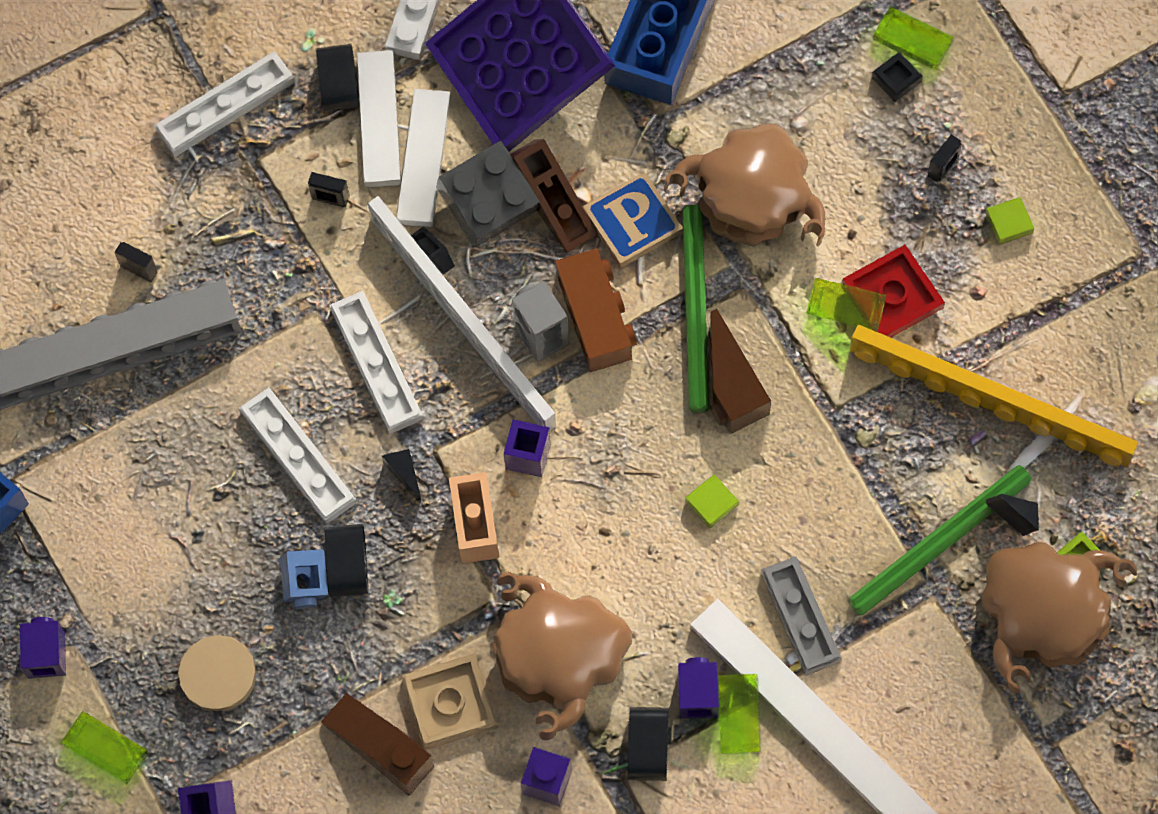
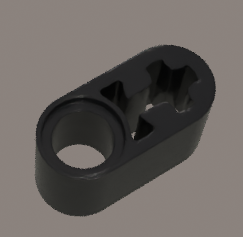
M352 43L316 48L323 111L360 107Z
M353 524L325 527L326 566L330 597L369 594L364 525Z
M629 706L627 780L667 781L668 708Z

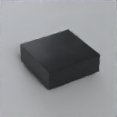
M898 52L872 72L871 78L896 102L922 82L923 76Z
M952 134L947 138L930 160L927 174L929 178L938 183L945 177L959 159L962 146L960 139Z
M311 172L308 186L312 200L346 207L350 197L347 181Z
M120 242L114 252L120 267L152 282L158 273L153 257L125 242Z

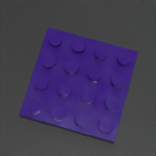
M476 0L425 42V45L491 143L494 145L501 140L508 152L616 66L570 0Z

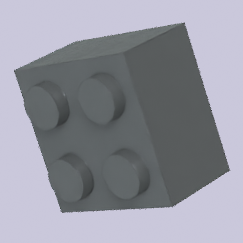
M501 140L439 176L436 184L437 190L474 248L535 213L540 203Z

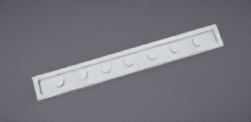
M377 196L368 203V211L373 224L536 425L550 427V431L556 427L555 412L380 197Z
M719 599L714 601L690 624V628L878 814H937Z

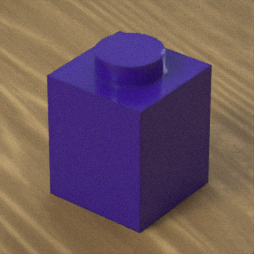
M513 419L503 453L505 470L542 477L551 445L550 427Z
M36 617L31 619V623L20 624V668L28 679L66 676L65 631L58 620L54 621L50 617Z
M703 657L686 659V663H678L679 719L718 718L717 662H709V659Z
M533 747L521 781L522 795L560 807L572 772L571 759Z
M232 780L178 788L181 814H236Z

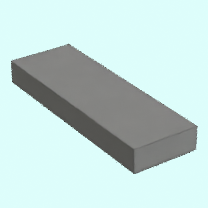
M797 556L761 569L762 578L805 676L840 663L842 660Z

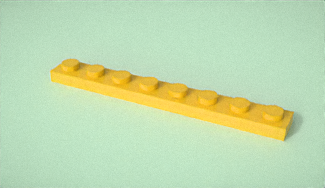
M859 324L852 336L850 351L854 352L860 360L867 363L878 362L889 367L891 372L900 377L909 378L911 376L923 381L925 386L933 391H946L958 396L963 403L969 406H982L992 410L1002 420L1008 422L1015 420L1029 426L1032 432L1040 436L1047 437L1051 435L1061 439L1066 446L1073 450H1087L1099 455V458L1109 465H1122L1128 468L1138 445L1136 440Z

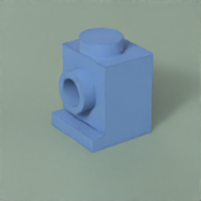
M324 550L288 551L278 558L279 566H281L284 602H294L295 609L317 607V600H322L328 595ZM297 576L303 577L306 580V588L301 589L297 587Z

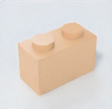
M482 472L450 477L449 484L462 564L499 558L487 473Z

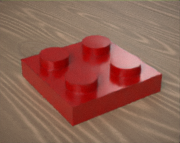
M906 244L842 279V286L870 328L890 338L944 309V300Z

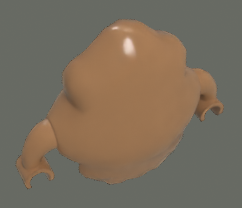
M764 123L752 128L730 131L726 135L722 147L704 155L695 154L686 157L666 176L664 192H667L669 185L678 184L681 187L679 197H683L688 183L687 176L697 175V184L703 193L700 210L711 224V229L714 233L725 236L734 242H741L755 247L761 242L779 238L783 233L784 225L797 221L803 214H806L811 220L807 221L803 227L800 238L802 241H804L807 233L812 232L818 236L816 246H820L825 234V209L820 199L812 194L803 177L808 167L806 155L793 143L787 131L778 124Z
M1036 542L1025 547L1004 548L991 555L986 565V587L981 597L982 606L990 616L998 620L997 640L992 652L993 660L997 670L1007 680L1008 688L1012 692L1020 693L1019 686L1012 681L1013 677L1020 675L1028 682H1031L1030 673L1027 668L1021 665H1012L1013 655L1018 658H1038L1043 665L1051 668L1061 665L1078 666L1086 656L1094 652L1098 644L1109 634L1111 609L1109 595L1099 588V570L1111 569L1114 582L1120 587H1126V580L1118 573L1121 570H1128L1132 575L1137 576L1134 562L1128 559L1121 560L1118 556L1102 550H1092L1082 555H1059L1046 542Z
M504 572L498 577L497 585L510 584L513 588L501 592L502 600H514L519 590L527 591L530 596L521 609L505 613L501 627L494 634L495 642L493 649L498 671L501 675L504 689L517 694L525 702L534 703L544 700L554 707L563 708L559 716L550 711H543L536 717V724L548 722L552 725V728L544 729L539 733V737L542 740H550L554 738L558 731L570 728L582 717L585 710V701L594 686L612 683L619 675L622 659L632 644V631L623 618L607 610L599 599L591 595L570 599L564 594L553 590L551 585L542 578L530 575L516 576L514 573Z

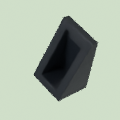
M424 226L410 235L442 275L455 267L447 248Z
M409 449L382 455L383 464L417 501L421 500Z
M999 494L986 499V505L1022 536L1039 530L1038 503L1006 494Z

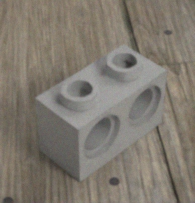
M545 281L536 286L530 284L520 289L515 297L512 298L515 328L536 361L539 362L569 345L568 316Z

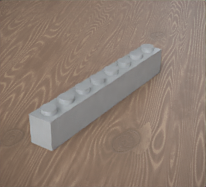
M225 279L218 282L214 280L206 281L198 285L196 289L187 292H171L163 296L161 300L149 304L137 303L128 307L124 312L112 316L108 314L99 315L93 318L90 323L77 327L65 326L58 329L52 335L43 338H28L21 341L18 346L5 350L0 349V410L241 333L242 331Z

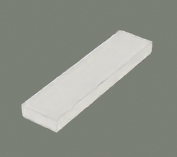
M393 50L357 53L365 188L401 185Z
M274 51L155 124V131L175 158L295 83L294 76Z
M414 89L397 220L402 225L434 228L438 199L436 184L438 177L441 176L451 101L449 91Z
M360 291L330 304L329 307L389 435L422 421L423 415L364 292Z
M269 387L239 408L241 415L326 525L357 503L356 498Z

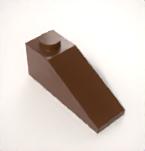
M535 139L510 154L540 201L536 211L566 253L598 234L545 139Z
M718 309L711 311L710 343L713 404L710 405V409L716 422L720 426L725 424L730 434L770 415L771 400Z
M348 693L341 698L321 721L327 729L408 796L411 795L434 768L431 754L403 731Z

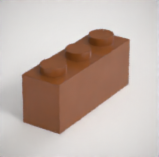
M598 248L556 260V277L589 372L591 373L632 360V346L637 345V341L631 324L624 325L621 313L625 312V307L620 292L613 293L609 281L614 280L608 259L601 260Z

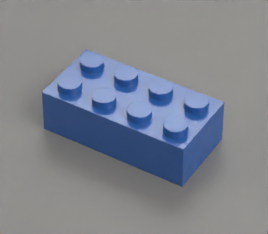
M630 0L608 52L609 57L616 66L604 75V84L672 106L714 0Z

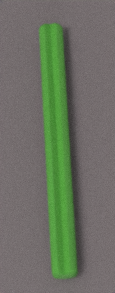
M686 205L683 207L689 410L694 413H703L709 410L703 213L700 210V205Z
M1021 465L1009 471L854 593L849 599L852 609L858 615H864L992 514L994 511L986 505V499L999 494L1015 496L1030 483V474Z

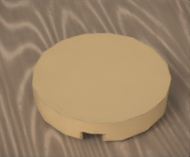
M214 635L202 638L189 647L181 659L178 675L181 689L192 704L203 711L213 712L222 710L224 712L233 710L245 702L251 694L256 681V667L252 655L244 644L233 637Z

